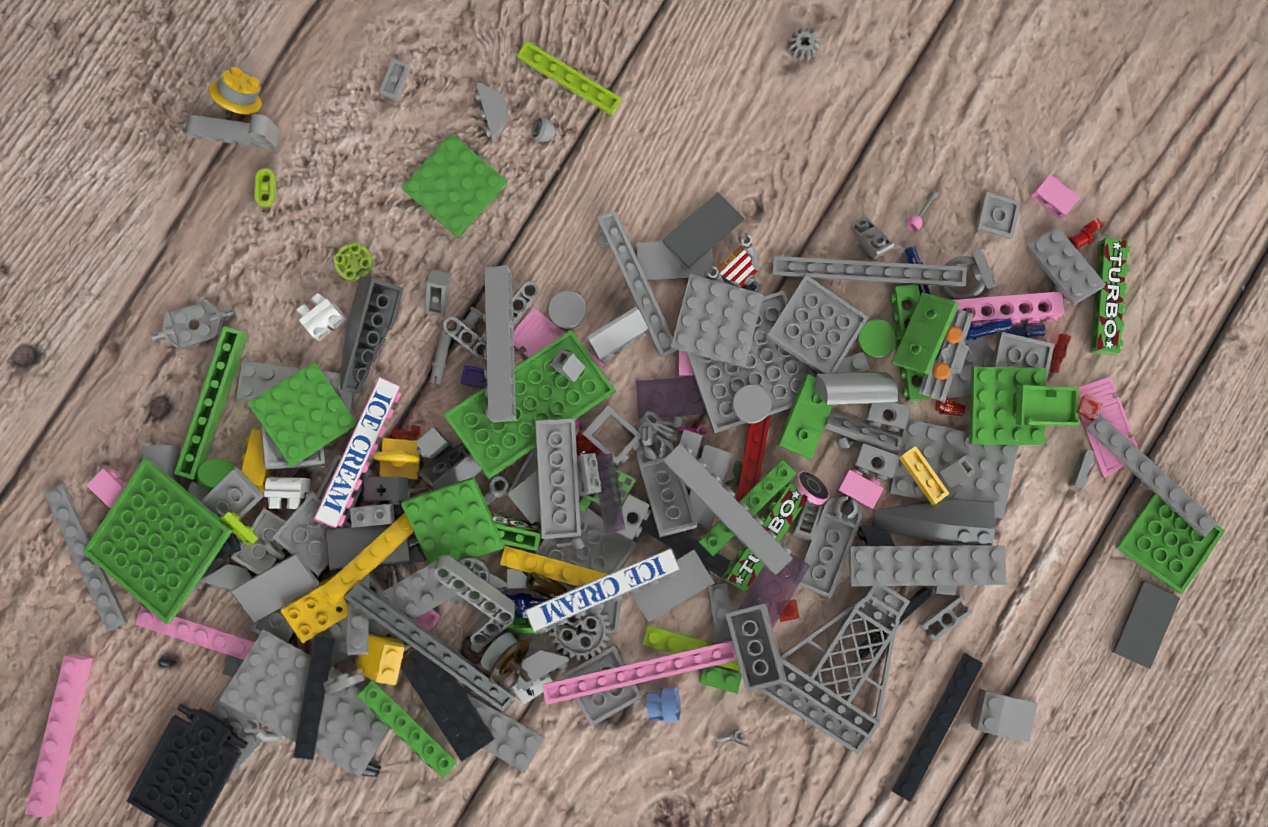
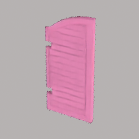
M533 307L514 330V347L517 350H520L522 346L527 350L523 354L530 358L566 333ZM586 350L601 370L605 364Z
M1111 376L1079 387L1078 414L1092 451L1095 452L1094 456L1103 478L1118 471L1124 464L1085 429L1099 414L1138 448L1135 438H1128L1127 433L1132 430L1119 397L1113 398L1112 392H1115L1116 388Z

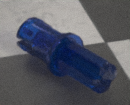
M1024 324L1019 327H1008L1005 333L1029 338L1045 336L1046 329L1044 324L1031 326Z

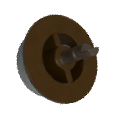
M505 633L500 637L495 636L491 640L490 647L481 655L479 660L481 661V666L491 672L489 681L492 684L503 681L513 671L519 674L527 683L531 680L528 676L529 673L519 665L529 650L530 643L527 639L517 641L511 633Z

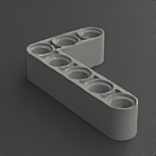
M252 114L250 123L189 115L185 134L197 139L274 150L277 149L280 130L270 118L260 114Z
M526 282L522 284L513 295V302L519 300L522 303V308L519 311L513 308V325L537 296L539 288L536 283ZM527 285L532 286L534 289V293L531 296L525 294L524 289ZM448 317L443 321V330L474 356L484 358V355H479L476 351L478 345L483 344L486 346L483 334L479 337L455 317ZM449 320L456 322L457 327L454 331H449L446 328V323ZM465 332L471 334L472 339L469 343H464L461 339L462 334Z
M448 555L438 557L434 577L485 613L473 624L470 641L476 647L487 645L513 622L515 603Z

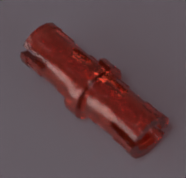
M1059 334L1053 349L1049 368L1050 372L1059 373L1061 363L1067 356L1066 351L1071 336Z

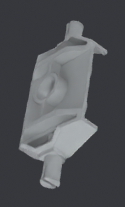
M204 299L205 302L173 312L166 311L162 329L150 333V336H152L153 341L164 337L176 348H185L219 337L222 332L224 318L234 316V311L232 308L219 311L209 300ZM194 320L199 322V327L196 330H192L190 327Z

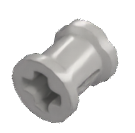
M471 306L470 313L461 322L475 332V327L483 318V314Z

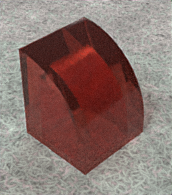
M579 431L576 435L577 456L595 453L597 457L601 450Z

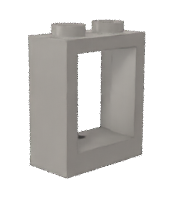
M609 405L583 432V435L616 465L619 463L623 465L630 457L628 453L631 449L636 450L642 444L640 440L641 434ZM611 415L635 436L617 458L593 437Z

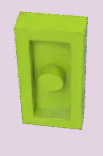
M226 512L220 517V520L233 529L232 532L246 545H252L258 539L255 536L256 532L249 526L245 527L240 522V517L235 513Z

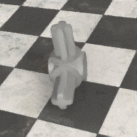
M647 411L636 424V430L641 434V442L644 446L652 444L653 435L655 434L667 439H671L674 434L673 429L660 424L659 416L652 411Z
M480 471L489 481V490L483 494L487 506L496 498L500 499L502 496L508 495L511 483L501 473L488 479L484 472ZM500 482H504L505 486L503 490L498 491V484Z

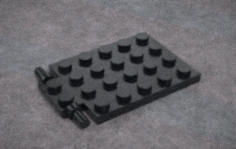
M180 703L177 710L188 716L187 719L191 720V723L176 714L171 717L126 802L168 827H203L242 753L226 745V742L234 743L242 749H245L249 742L238 737V733L233 731L235 727L203 708L198 710L195 708L191 709Z

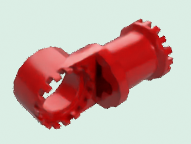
M1096 218L1080 230V233L1073 237L1069 236L1068 239L1079 251L1085 244L1093 242L1091 234L1102 228L1103 224L1099 218Z

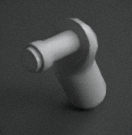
M271 542L265 543L264 547L269 554L282 561L286 559L285 553L277 550Z

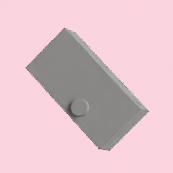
M761 604L727 613L726 618L746 692L786 682L787 678L767 605Z

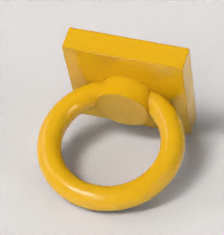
M383 438L382 451L373 454L375 460H380L379 476L408 477V479L419 480L417 472L420 470L421 454L417 451L419 447L415 443L417 441Z

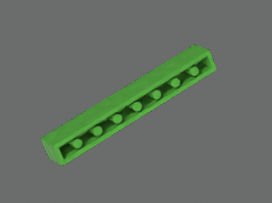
M223 326L174 474L197 480L199 466L208 459L249 336L248 334Z

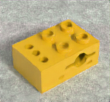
M335 574L321 581L317 588L286 604L281 609V613L302 643L348 616V600L345 599V596L331 607L318 594V591Z

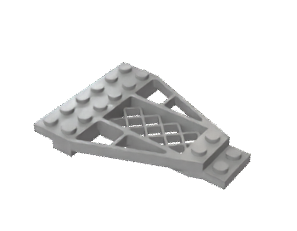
M871 586L866 596L864 595L780 655L787 678L786 682L759 690L858 755L866 741L871 739L880 724L895 635L900 617L910 601L887 586ZM856 613L861 616L859 618L853 619ZM844 617L843 622L827 647L823 648L811 640L837 620ZM863 620L865 631L854 633L852 622ZM866 620L878 628L868 630ZM850 625L851 633L842 635L847 626ZM879 631L881 641L871 643L869 633ZM866 634L868 644L857 646L855 636ZM852 637L854 647L844 649L842 638ZM839 640L841 650L831 652ZM807 642L822 651L819 660L808 674L785 660L788 655ZM879 645L873 653L872 646ZM886 646H888L882 680L879 685L870 679L868 675ZM869 647L871 658L860 660L858 649ZM855 650L857 661L847 663L845 652ZM842 653L844 664L833 666L831 655ZM829 658L830 666L821 668L826 659ZM868 662L865 668L862 669L861 663ZM858 664L860 674L850 676L848 666ZM845 667L847 677L836 679L834 669ZM831 670L833 680L822 682L820 672ZM817 673H818V677H819V681H820V682H818L817 680L814 679V678L816 677ZM857 679L852 687L851 680ZM848 680L850 691L839 693L837 683ZM865 680L880 689L875 716H870L851 703ZM834 683L836 693L825 685Z

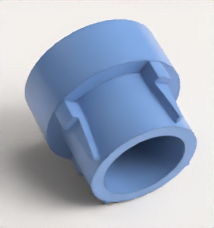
M676 687L663 688L660 691L647 694V713L650 720H659L660 722H678L680 720V696Z

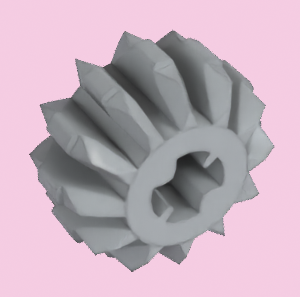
M800 28L798 33H792V38L788 41L790 45L788 50L793 52V58L798 55L799 61H802L803 57L808 61L810 56H816V51L820 49V45H818L820 39L814 38L815 32L810 34L809 28L805 32Z

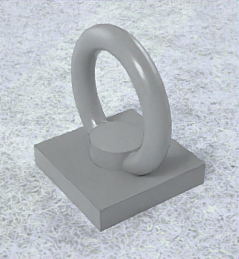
M978 249L972 252L974 258L958 256L949 260L944 265L970 264L978 281L975 289L966 294L956 293L950 286H941L948 297L953 300L976 298L983 291L985 285L988 289L997 287L982 250Z

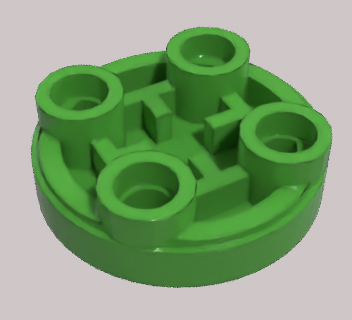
M883 320L867 322L858 334V345L861 351L872 358L885 357L893 351L897 342L894 328Z
M223 459L206 460L198 468L197 484L206 490L212 491L236 467Z

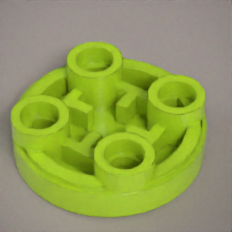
M358 243L347 244L334 256L335 269L345 280L358 282L360 276L368 277L371 273L373 257L364 246Z

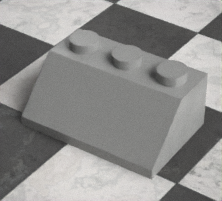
M636 306L587 336V339L600 361L603 359L608 361L615 356L614 352L619 349L624 351L631 346L630 343L635 339L640 341L645 338L649 328Z

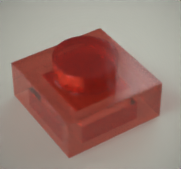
M1086 394L1082 396L1076 413L1091 421H1095L1103 403Z
M796 599L777 603L780 622L800 619Z

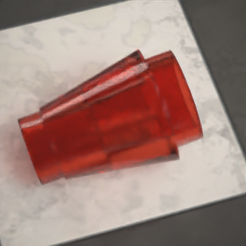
M946 397L945 402L937 400L935 404V411L939 412L940 415L962 417L966 410L964 405Z

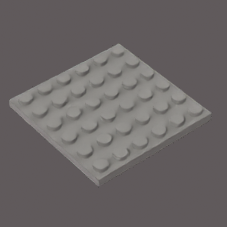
M784 290L763 297L745 368L686 353L713 434L745 424L731 410L732 398L741 387L750 384L762 387L768 393L771 400V409L767 415L770 416L791 409L805 374L814 377L810 366L766 337L788 302Z

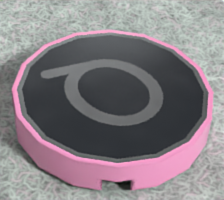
M801 471L794 479L795 487L800 494L808 496V501L814 504H823L828 500L830 495L828 488L820 478L808 471Z

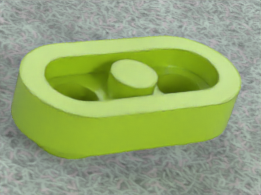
M263 168L255 176V200L262 207H269L273 205L276 198V176L270 169ZM266 177H270L268 182H264ZM269 195L268 200L264 201V196Z

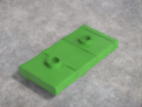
M922 292L892 363L929 375L959 304L953 300Z
M805 374L776 445L812 460L833 405H827L814 392L816 378Z
M1018 385L1016 424L1078 426L1080 424V419H1078L1079 388Z

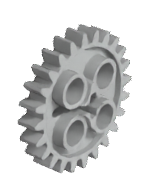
M592 607L586 610V615L579 617L577 620L569 617V622H567L569 625L563 624L558 626L557 623L550 625L549 627L554 629V631L549 635L556 637L552 643L558 642L557 650L563 648V655L569 652L571 659L574 655H577L578 660L581 659L582 655H584L586 660L589 658V654L595 657L597 655L596 651L599 653L603 651L601 646L606 647L608 645L605 640H610L611 638L607 633H610L612 628L607 626L612 621L605 619L609 613H602L604 607L595 611ZM588 619H595L597 626L590 625ZM578 625H582L583 631H579ZM565 630L571 631L573 637H567L565 635ZM583 637H589L591 644H586L583 641Z

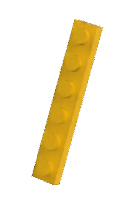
M406 513L318 591V594L331 607L339 602L357 581L363 580L414 533Z
M505 546L500 565L528 573L536 572L546 578L579 587L608 575L509 546Z

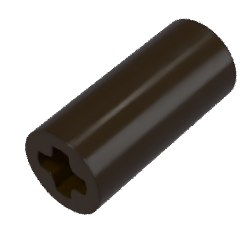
M532 572L526 579V588L549 599L567 592L564 586L536 572Z

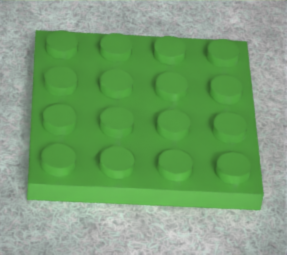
M450 133L401 189L459 238L508 184V181L454 134Z
M315 362L247 402L291 468L357 426V422Z
M971 367L969 444L1045 445V425L1016 424L1017 386H1046L1047 368Z
M475 477L403 500L401 503L429 565L437 561L438 557L442 555H448L459 562L465 558H476L503 549L505 546Z
M1153 493L1116 546V549L1173 590L1183 594L1225 530L1216 525L1205 537H1202L1159 496Z

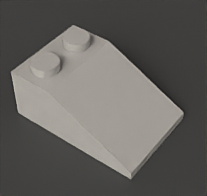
M980 689L971 727L978 731L1030 742L1038 703Z

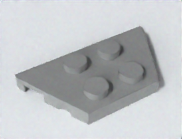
M972 329L968 330L965 339L971 354L967 352L961 373L959 375L954 374L946 399L970 396L971 367H992L994 351Z

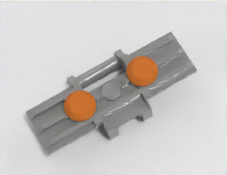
M960 309L956 310L941 344L938 359L933 363L929 375L924 374L919 394L945 402L954 374L959 375L961 373L969 349L965 345V339L974 314Z

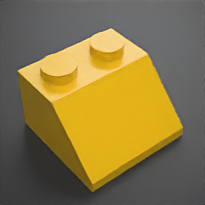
M369 634L368 654H359L356 670L362 669L364 676L375 682L396 685L404 651V641L399 638Z

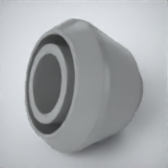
M544 116L538 118L532 128V136L537 142L549 141L556 133L554 124Z

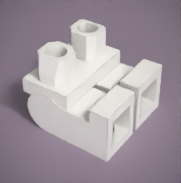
M317 293L311 299L316 306L310 311L304 304L296 311L300 317L299 321L312 337L320 341L332 332L330 327L333 329L337 328L347 318L335 303L332 304L327 298L325 299Z
M267 477L264 497H268L269 508L281 509L282 498H288L287 509H298L301 504V498H308L310 496L311 479Z

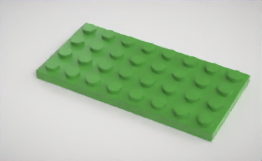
M570 330L515 367L516 421L493 423L486 417L485 407L488 405V398L485 396V388L444 414V417L486 477L490 479L536 447L535 421L576 420L613 395L616 390L572 330ZM561 349L573 353L585 366V369L575 382L565 378L550 365Z

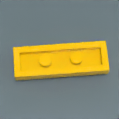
M916 446L899 457L932 505L937 504L950 494Z

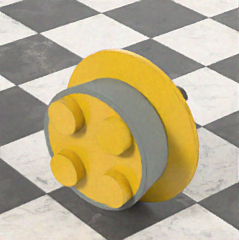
M237 67L222 70L219 74V79L209 84V95L217 104L226 109V120H231L234 112L254 114L261 109L262 102L258 96L261 91L260 81Z

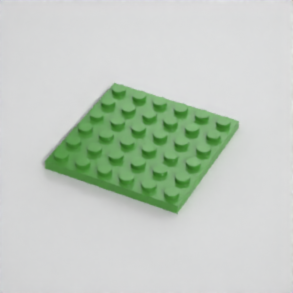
M145 458L83 553L165 624H170L233 529L220 520L217 515L149 458Z

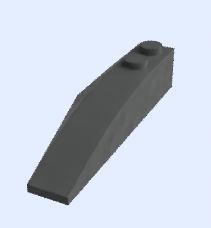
M360 276L345 335L340 378L341 390L359 393L369 374L368 370L372 362L374 363L377 358L376 354L380 346L384 345L388 331L394 326L404 288L375 278Z
M461 443L454 448L452 445L446 448L418 471L417 474L433 491L475 477L481 471V468L464 444Z
M953 498L948 499V501L938 502L935 505L931 503L919 505L916 503L910 504L911 506L907 507L894 506L875 509L872 527L882 531L955 544L992 546L995 508L994 502Z

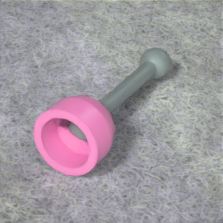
M936 191L931 192V197L920 213L907 220L906 226L910 230L915 232L920 230L923 224L921 217L932 200L937 198L938 193Z

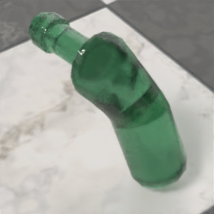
M735 461L733 467L734 479L727 480L726 485L739 482L742 466L740 461Z

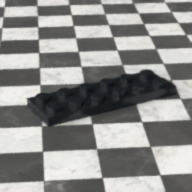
M418 650L413 651L401 660L400 668L461 762L496 739L453 675Z

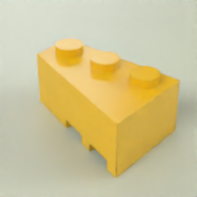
M252 429L250 436L248 435L246 440L247 450L242 456L243 467L241 472L264 495L267 477H274V475H270L271 469H264L261 430Z

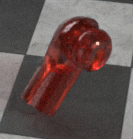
M412 425L410 431L394 428L392 430V437L403 440L418 438L421 434V427Z

